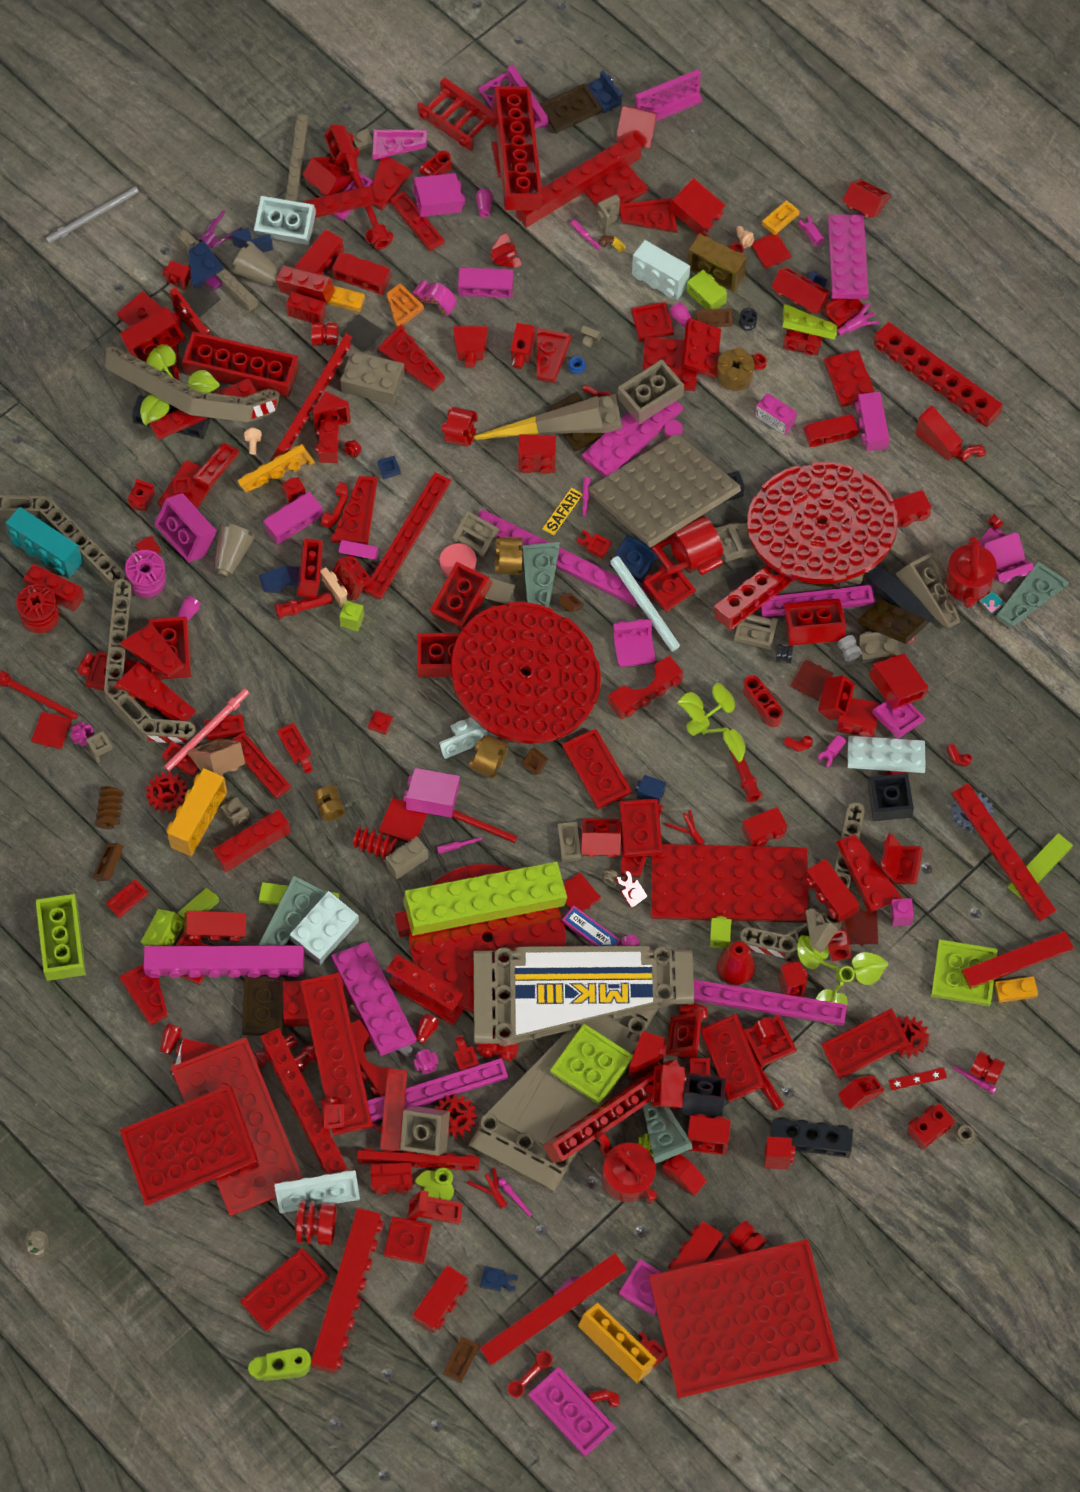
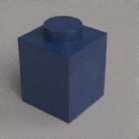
M644 775L642 781L638 780L635 791L638 792L637 799H658V804H660L665 792L666 782Z

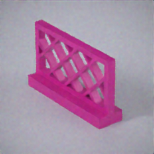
M514 65L508 67L506 73L478 88L489 108L493 111V96L486 95L484 91L489 88L495 89V86H500L501 81L507 78L510 81L509 86L528 87ZM531 92L533 116L536 121L534 123L535 129L540 126L544 128L550 125L548 117Z
M695 70L636 94L635 108L658 113L656 119L658 121L702 103V97L699 94L700 70Z

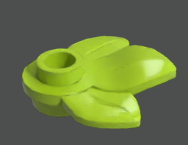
M439 1168L436 1171H424L415 1181L416 1184L425 1187L424 1191L429 1192L428 1197L450 1201L454 1195V1188L452 1186L453 1174L447 1168ZM441 1176L447 1177L445 1181H440L439 1178Z

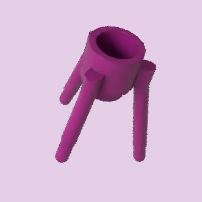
M224 210L217 219H213L205 233L198 239L199 242L204 240L209 249L211 246L215 249L219 244L232 237V234L229 233L216 241L217 236L213 232L225 214ZM239 227L238 229H236V230H234V231H232V232H236V231L242 230V227Z

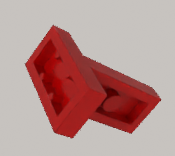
M423 1190L419 1191L409 1200L407 1215L409 1220L415 1221L420 1217L457 1225L461 1223L463 1203L428 1197L429 1192Z

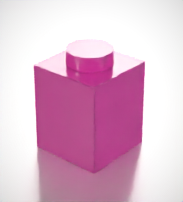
M912 898L892 899L890 906L892 926L912 925L914 918Z

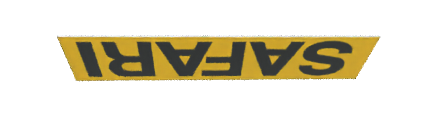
M571 488L542 529L554 536L581 498L582 493Z

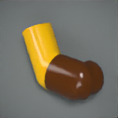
M602 235L598 241L600 246L605 248L610 244L619 252H622L626 247L615 236Z

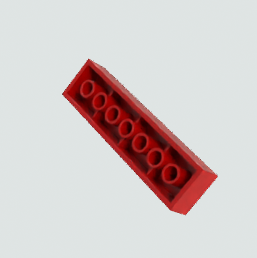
M495 86L493 107L504 209L540 210L543 194L530 87Z

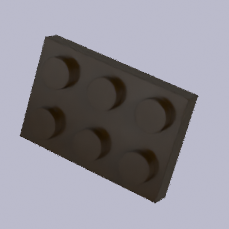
M586 83L540 103L555 133H559L602 113V107Z
M577 391L547 407L546 412L584 400ZM605 433L562 434L572 449L577 452L597 441Z
M880 599L859 617V625L907 644L927 626V619Z
M244 977L243 1035H264L278 1028L283 1035L284 977Z

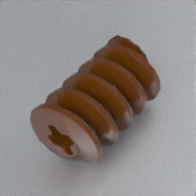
M103 786L100 787L101 791L99 793L100 798L98 800L99 805L97 807L98 812L95 825L107 830L113 829L114 825L120 824V820L117 818L121 817V813L118 811L122 810V806L119 804L123 803L121 796L124 795V792L115 787Z

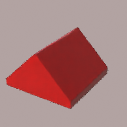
M325 391L313 409L315 432H317V427H320L321 420H339L340 426L350 424L348 401Z
M698 1011L670 1017L666 1055L697 1058L702 1012Z

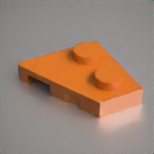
M401 283L387 293L388 303L396 328L401 324L404 326L424 310V305Z

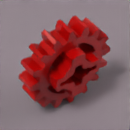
M162 772L161 777L154 775L155 781L149 780L150 786H146V791L148 792L146 793V798L149 799L150 806L154 805L155 811L161 808L162 813L166 809H168L169 813H172V808L177 810L179 804H184L183 799H185L188 788L185 786V780H180L178 774L173 777L172 772L168 776ZM177 786H178V788L180 789L179 794H177V791H176V790H177V788H176ZM155 791L157 792V798L154 796Z
M905 1015L904 1020L898 1017L897 1019L903 1027L905 1034L907 1031L910 1045L893 1054L899 1052L900 1058L903 1055H907L908 1059L913 1054L917 1058L919 1052L924 1053V1047H928L929 1042L927 1040L930 1034L925 1033L928 1027H922V1020L917 1023L915 1016L912 1020H909L908 1015Z
M456 1094L453 1095V1099H450L447 1095V1101L445 1102L439 1100L441 1106H435L437 1110H445L451 1105L446 1110L450 1111L449 1123L451 1128H448V1137L450 1134H453L454 1139H456L457 1134L464 1137L465 1131L471 1133L469 1127L476 1125L472 1119H477V1114L473 1113L476 1109L475 1106H471V1100L469 1099L465 1102L463 1095L458 1099ZM459 1105L464 1106L468 1112L461 1110ZM454 1113H458L456 1120L452 1119Z

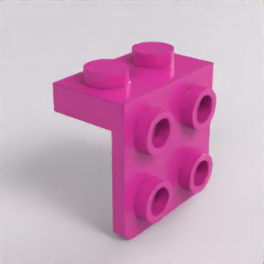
M1013 532L984 543L983 547L993 554L997 563L995 580L1006 583L1015 576H1026L1029 574V571L1034 570L1033 563L1025 559L1018 533Z
M638 619L633 622L620 621L617 624H613V638L619 667L652 664L655 662L651 619Z

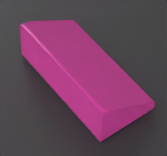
M341 540L339 553L369 559H377L379 556L378 547Z

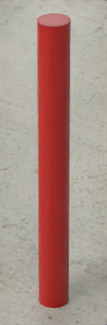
M453 810L452 817L513 843L518 838L514 834Z

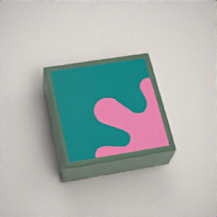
M994 590L979 600L980 606L990 617L1005 605L1004 601Z

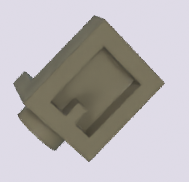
M238 797L221 806L222 812L233 827L238 824H244L250 818L248 808L243 806Z

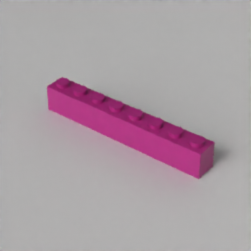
M145 946L144 972L146 976L151 978H159L160 976L178 978L180 975H188L191 978H198L200 975H208L212 978L220 977V975H228L232 978L239 977L240 975H248L253 978L260 975H268L269 977H279L280 975L299 977V975H304V946Z

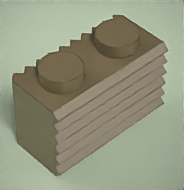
M415 837V839L405 843V846L402 845V848L399 847V850H396V852L386 856L387 868L395 879H399L427 860L428 850L420 839Z

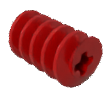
M360 825L353 840V847L358 848L360 846L361 851L367 849L368 854L374 852L375 857L381 855V858L386 860V856L394 852L397 838L390 842L389 835L382 839V832L375 836V829L368 833L369 827L362 831Z

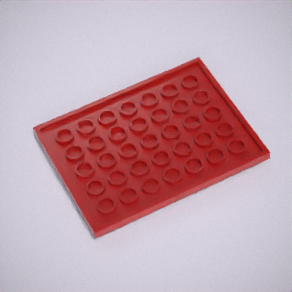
M808 1239L648 1276L678 1399L839 1361Z

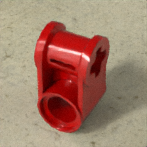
M445 150L439 151L420 167L419 173L425 176L447 174L452 169L451 154Z

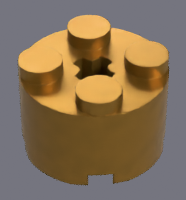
M741 347L725 351L718 360L717 380L723 388L733 389V391L746 389L753 379L754 360L752 356Z
M522 537L496 538V555L499 556H495V573L521 575Z
M483 735L482 739L478 740L475 750L477 754L475 757H472L469 768L495 779L499 773L495 770L502 767L509 744L489 735Z

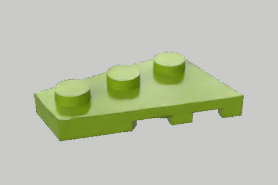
M784 304L782 309V327L835 340L837 325Z

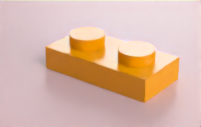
M786 200L762 221V226L773 235H776L794 220L800 211Z
M334 286L336 291L329 304L360 312L365 300V294Z
M1034 976L999 981L994 984L998 1003L1038 997Z

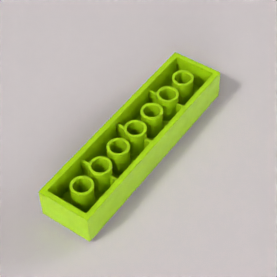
M552 862L406 890L403 902L413 936L562 907L565 905L567 895L558 862Z

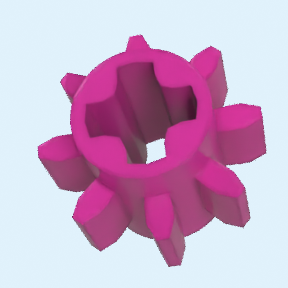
M84 721L77 723L76 726L71 727L70 736L75 744L80 743L81 746L87 745L86 739L94 736V730L90 723L85 725Z
M429 1049L418 1052L416 1054L417 1059L413 1060L417 1072L422 1070L423 1074L435 1071L437 1069L436 1065L439 1064L436 1053H430Z

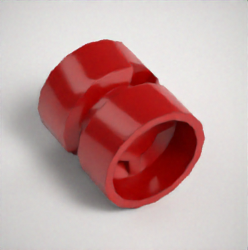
M312 322V345L322 346L326 343L327 346H338V323L328 322L324 325L323 322Z
M979 1051L969 1074L977 1078L984 1077L985 1082L995 1086L1006 1062L997 1058L992 1060L989 1054Z
M747 1220L743 1221L728 1238L736 1247H741L743 1254L761 1250L767 1242V1239L760 1232H754L755 1227Z

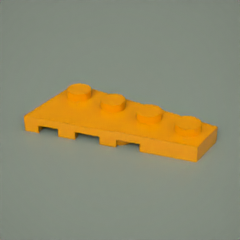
M301 444L300 446H294L284 455H278L268 464L259 466L252 473L243 475L238 482L245 492H249L269 482L268 479H279L284 477V473L289 470L295 472L301 469V465L305 463L312 465L315 462L303 444Z

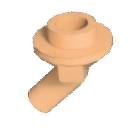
M738 226L736 230L740 243L744 248L750 247L754 242L753 233L744 231L742 226Z
M249 428L244 432L245 441H249V454H256L257 442H261L262 432L259 429Z

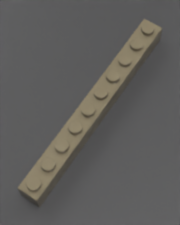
M297 114L285 198L288 201L298 202L309 124L308 115Z
M183 229L176 235L177 241L187 251L199 244L186 229ZM223 267L224 270L215 275L222 282V286L249 312L258 306L257 299L226 268Z

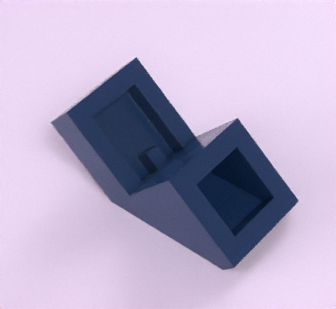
M249 228L231 233L233 245L241 249L243 247L247 248L249 246L247 242L250 240L263 253L273 250L270 234L252 239Z
M283 566L260 574L259 579L263 591L280 593L287 585L298 586L299 567Z

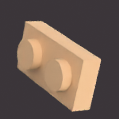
M325 567L320 570L321 580L340 607H342L345 601H347L346 596L348 593L343 585L339 586L336 575L333 572H329Z

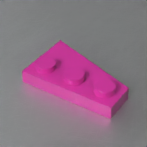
M374 130L373 160L427 148V130Z

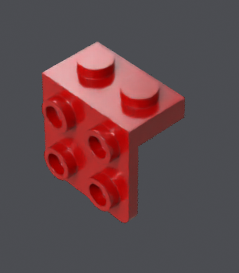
M852 697L847 716L839 715L836 731L863 737H874L877 718L873 715L872 711L880 704Z
M887 834V838L884 841V855L880 861L881 868L895 885H917L923 849L921 846H902L893 834Z

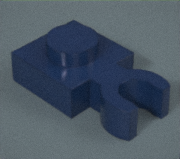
M484 1266L480 1288L501 1292V1287L504 1286L508 1291H515L516 1286H511L509 1281H517L518 1276L515 1274L504 1276L505 1270Z

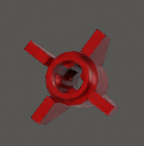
M507 232L499 236L491 249L490 257L494 264L497 263L498 266L516 268L521 266L522 262L519 256H517L516 245L514 242H510L511 240Z

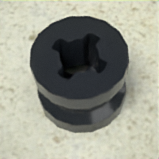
M752 308L743 309L739 316V326L743 330L751 331L757 325V312Z
M778 643L776 662L786 661V663L791 664L793 645L783 646Z

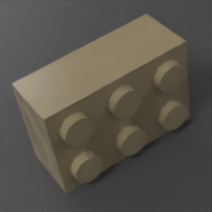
M351 351L341 378V390L344 393L394 405L405 375L404 364Z
M660 360L618 387L617 399L637 423L640 424L682 398L684 384L667 364Z

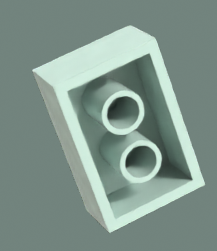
M261 196L254 231L258 237L270 234L271 239L309 245L316 209L312 204Z
M644 240L633 254L632 275L636 279L646 282L653 289L660 290L667 297L678 300L687 287L690 265Z
M328 891L292 931L290 940L296 946H304V952L321 965L359 922V915Z

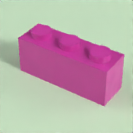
M459 268L458 296L512 298L513 270Z
M881 393L859 394L858 400L855 402V412L859 413L860 417L858 418L859 429L862 428V445L865 444L866 451L888 449L890 439Z
M309 491L298 496L292 503L284 505L275 514L268 515L264 520V527L275 543L279 545L323 516V509Z

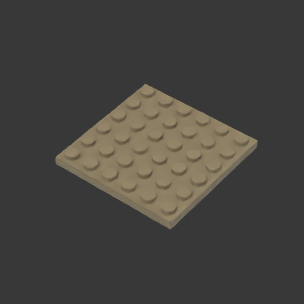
M679 434L671 436L614 473H611L609 477L607 476L587 488L590 495L649 548L741 491L738 483Z

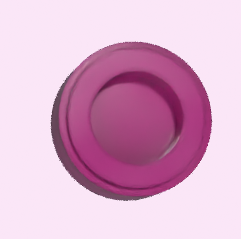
M671 420L665 424L664 433L668 438L677 434L682 435L683 426L679 421Z

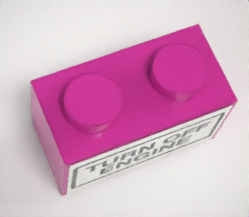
M766 393L756 405L755 416L783 435H786L796 423L797 411L769 393Z

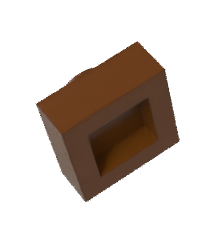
M572 593L563 594L558 600L563 605V608L571 613L581 610L584 606Z
M532 748L522 764L535 775H539L549 759L536 748Z

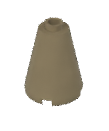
M249 240L247 242L249 246L247 248L243 247L233 263L236 267L235 269L231 268V272L269 286L277 285L275 279L280 269Z
M224 523L219 525L214 566L218 575L227 577L234 573L255 539L254 534L252 536L248 534L249 530L233 524H229L228 527H225Z

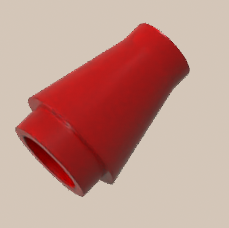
M425 1013L424 1017L420 1019L415 1036L416 1041L425 1044L427 1039L439 1027L437 1025L439 1020Z
M167 1024L163 1030L159 1051L171 1055L172 1050L182 1036V1029Z

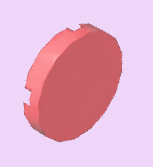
M451 544L442 551L439 559L441 570L446 576H449L456 561L473 570L476 569V554L472 548L465 544Z

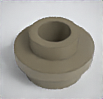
M611 869L603 872L602 881L609 886L615 887L618 884L615 881V877H619V874Z
M968 1125L959 1126L955 1132V1138L960 1144L969 1145L975 1139V1131ZM967 1133L969 1137L963 1138L961 1134Z

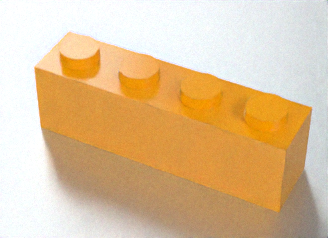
M596 1303L584 1313L578 1327L636 1383L651 1372L657 1359L599 1303Z

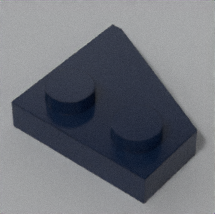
M204 240L188 250L194 288L224 270Z

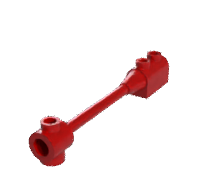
M331 124L324 134V138L334 163L343 164L350 175H352L357 189L364 187L359 176L357 164L359 148L354 147L352 144L354 141L353 134L348 133L344 125ZM371 205L365 206L372 225L366 232L367 243L374 244L376 249H384L393 241V233L388 232L384 224L378 223Z

